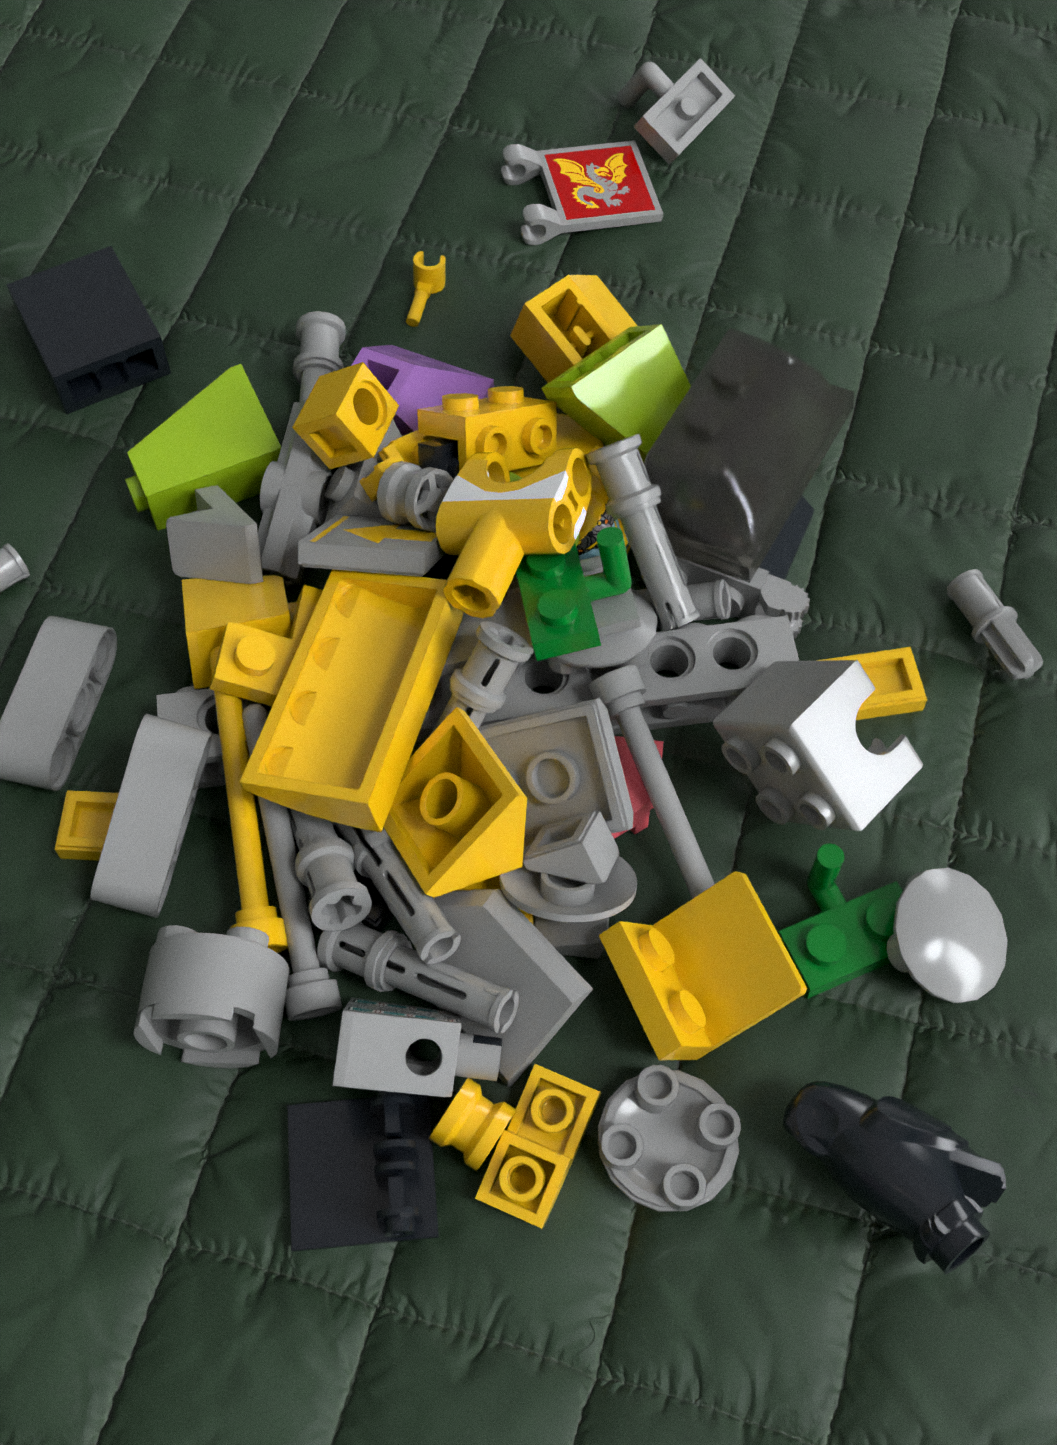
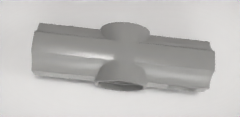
M307 399L303 402H294L278 461L269 463L265 470L260 490V508L263 515L258 529L262 574L263 576L276 575L282 577L286 587L291 585L301 586L306 567L298 564V541L314 531L317 525L324 524L331 501L325 497V492L333 476L332 469H329L292 428Z

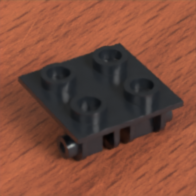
M377 1090V1097L287 1105L292 1252L439 1238L433 1144L429 1140L432 1129L430 1099L428 1095Z

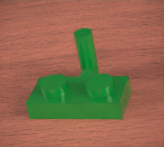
M607 527L597 534V543L603 572L584 576L575 543L570 551L565 554L523 556L516 574L537 661L601 646L591 602L624 594L630 589L632 584L624 536L619 528Z
M832 843L824 844L818 849L807 878V886L822 913L778 932L806 985L807 990L804 994L806 999L891 963L887 954V942L891 935L894 934L893 926L896 903L903 892L899 883L895 881L846 902L835 882L844 862V852L839 846Z

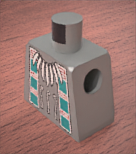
M352 997L342 1013L332 1086L452 1097L454 1076L497 1082L502 1038L460 1033L461 1016L453 1012ZM419 1039L432 1040L439 1046L440 1053L431 1061H422L411 1053L409 1046Z

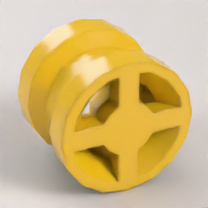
M467 1078L433 1130L429 1140L439 1147L453 1146L463 1153L464 1163L477 1172L516 1109L506 1102H491L482 1096L481 1086L472 1079Z

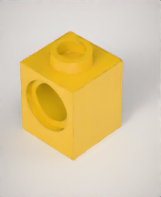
M361 362L319 376L292 428L329 469H334L374 458L399 405L368 367Z

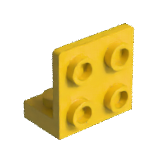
M735 871L654 925L619 921L599 934V938L659 1060H698L803 996L807 990L802 977L749 878L742 872Z

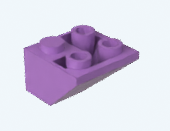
M394 345L362 347L352 365L363 362L398 403L399 407L393 420L402 436L418 430L417 409L442 405L443 395L470 393L477 394L478 399L488 398V388L494 387V379Z

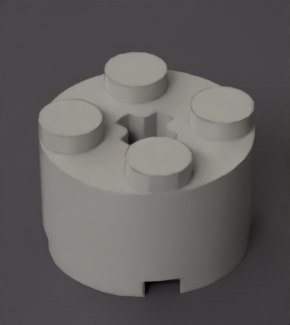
M177 925L162 927L158 930L156 943L149 951L134 1027V1037L144 1048L159 1055L162 1054L163 1043L183 1049L181 1062L213 1068H242L257 1065L259 1063L260 1051L266 1050L270 1058L276 1055L278 1051L289 966L282 956L268 948L269 936L255 928L234 927L229 929L226 935L198 933L188 927Z

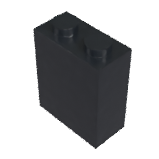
M112 246L6 284L20 321L66 414L171 374L161 336Z

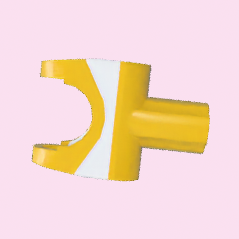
M578 448L558 449L551 457H547L543 464L532 474L510 482L506 460L497 452L476 453L466 461L451 483L436 516V534L440 547L446 554L459 555L443 588L445 598L453 607L472 617H492L496 610L499 609L524 555L565 554L570 551L584 523L592 491L590 466L582 450Z

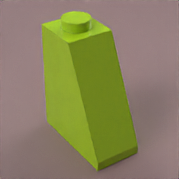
M662 324L629 327L542 387L549 401H555L559 409L595 438L601 440L605 446L639 434L642 444L638 447L650 480H669L674 484L687 482L698 476L704 470L703 463L721 450Z
M242 364L226 370L127 452L135 476L125 479L127 488L137 512L149 509L158 531L166 528L168 518L197 511L195 489L218 485L235 503L259 495L266 468L270 462L278 461L281 445Z

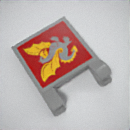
M635 140L535 151L520 144L507 145L503 149V158L507 165L502 166L501 174L505 183L519 185L541 174L552 206L550 208L541 204H530L523 209L522 216L526 225L521 226V235L528 245L542 244L561 233L662 222L663 211Z

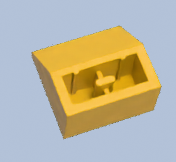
M567 275L524 303L510 336L547 383H549L629 327L637 326V324L597 275Z

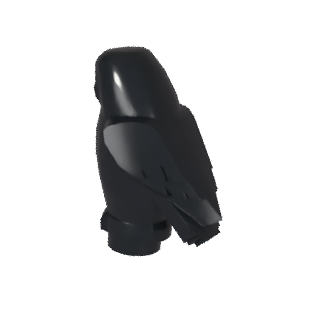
M816 1080L807 1083L792 1098L783 1115L784 1130L793 1136L802 1145L804 1150L816 1156L825 1164L835 1182L854 1202L873 1217L912 1241L914 1253L920 1262L925 1264L933 1260L945 1274H948L965 1263L988 1239L990 1232L979 1222L984 1212L981 1207L986 1208L991 1202L997 1203L1006 1190V1174H1004V1168L1001 1167L1000 1163L982 1158L969 1147L968 1140L951 1130V1126L894 1096H884L877 1100L868 1094L826 1081Z

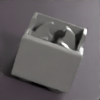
M858 660L775 661L713 720L714 727L725 742L721 747L724 757L735 769L747 774L759 792L756 796L758 807L773 822L781 825L786 822L806 824L819 830H825L829 827L861 831L923 767L921 759L903 734L889 748H886L882 740L878 738L873 739L868 750L861 745L856 733V716L861 704L874 692L875 687Z

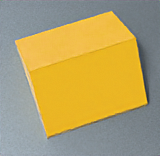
M456 707L409 758L384 828L424 893L435 898L523 866L527 797L467 713Z

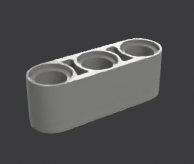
M49 616L44 620L0 720L1 780L52 791L60 790L65 784L115 661L117 636L112 627L58 616Z
M147 713L143 717L132 746L94 876L90 894L91 900L158 918L169 890L212 741V732Z

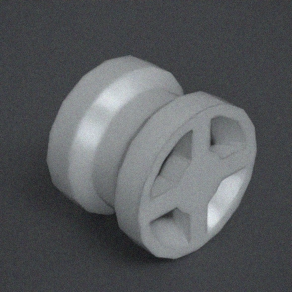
M404 461L393 463L385 470L379 481L377 505L380 513L387 521L401 525L411 523L418 529L430 532L436 531V516L440 504L453 482V478L447 471L438 468L427 467L422 469L419 465Z

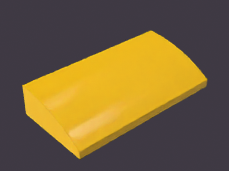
M331 570L239 781L244 790L314 817L360 829L382 832L464 615L463 611L453 607L445 598L443 588L447 580L419 576Z

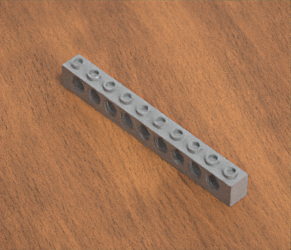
M752 615L744 617L737 622L708 626L702 623H689L678 627L676 630L656 632V637L649 645L648 660L645 664L638 667L647 689L642 695L646 705L641 708L649 730L713 722L773 662L799 661L788 615L771 618L762 615ZM533 653L527 662H520L504 689L507 699L501 709H497L495 713H487L480 726L592 700L593 696L588 685L600 676L621 667L615 665L601 669L581 668L572 674H560L548 667L547 659L537 661L535 653ZM719 663H732L737 665L740 669H725L721 667ZM669 670L677 673L679 676L666 678L658 675L656 672ZM452 674L440 676L411 756L431 734L453 694L449 687V679ZM189 686L178 690L176 693L156 695L157 717L212 732L210 750L198 789L226 785L220 736L217 735L219 729L214 690L208 688L194 689V686ZM537 686H549L556 691L548 694H539L531 689ZM241 698L243 711L251 704H260L266 708L269 715L272 706ZM617 719L610 720L614 735L622 734Z

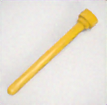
M220 645L215 647L210 653L212 676ZM214 691L242 909L235 913L236 924L232 925L230 929L234 927H251L261 930L269 936L268 948L279 953L288 948L284 919L277 918L276 907L269 906L255 797L253 793L244 790L239 783L249 761V751L242 719V699Z

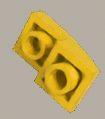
M534 1064L516 1111L513 1114L508 1129L502 1132L475 1199L543 1229L581 1144L601 1092Z

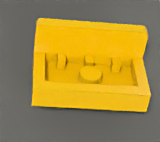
M500 386L488 388V398L478 399L477 394L470 393L447 394L442 396V405L417 409L419 434L458 441L459 471L473 454L480 452H497L501 454L506 460L509 471L542 465L545 459L551 457L557 450L556 402L524 397L522 387Z

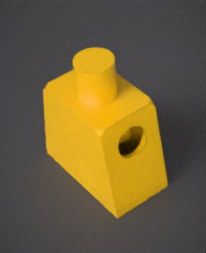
M276 575L263 576V582L255 584L197 578L182 580L185 629L194 689L210 687L212 680L210 653L221 644L223 632L228 621L289 638L297 602L287 603L282 577Z

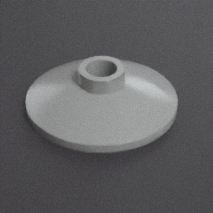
M531 845L524 847L523 859ZM618 856L606 882L600 884L586 883L527 870L524 863L521 868L499 875V884L504 896L521 910L544 919L571 923L605 919L626 909L635 898L637 877L630 864Z

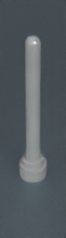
M625 666L600 676L592 681L588 687L593 699L600 698L608 709L610 720L617 719L693 899L715 883L641 711V708L646 705L642 695L647 689L637 666Z
M251 704L242 713L249 756L253 752L268 717L266 708L260 704ZM258 796L293 974L288 977L289 988L286 991L285 997L287 1018L289 1021H298L334 1013L342 1009L338 983L335 979H329L327 968H320L304 886L299 882L294 868L297 852L288 808Z

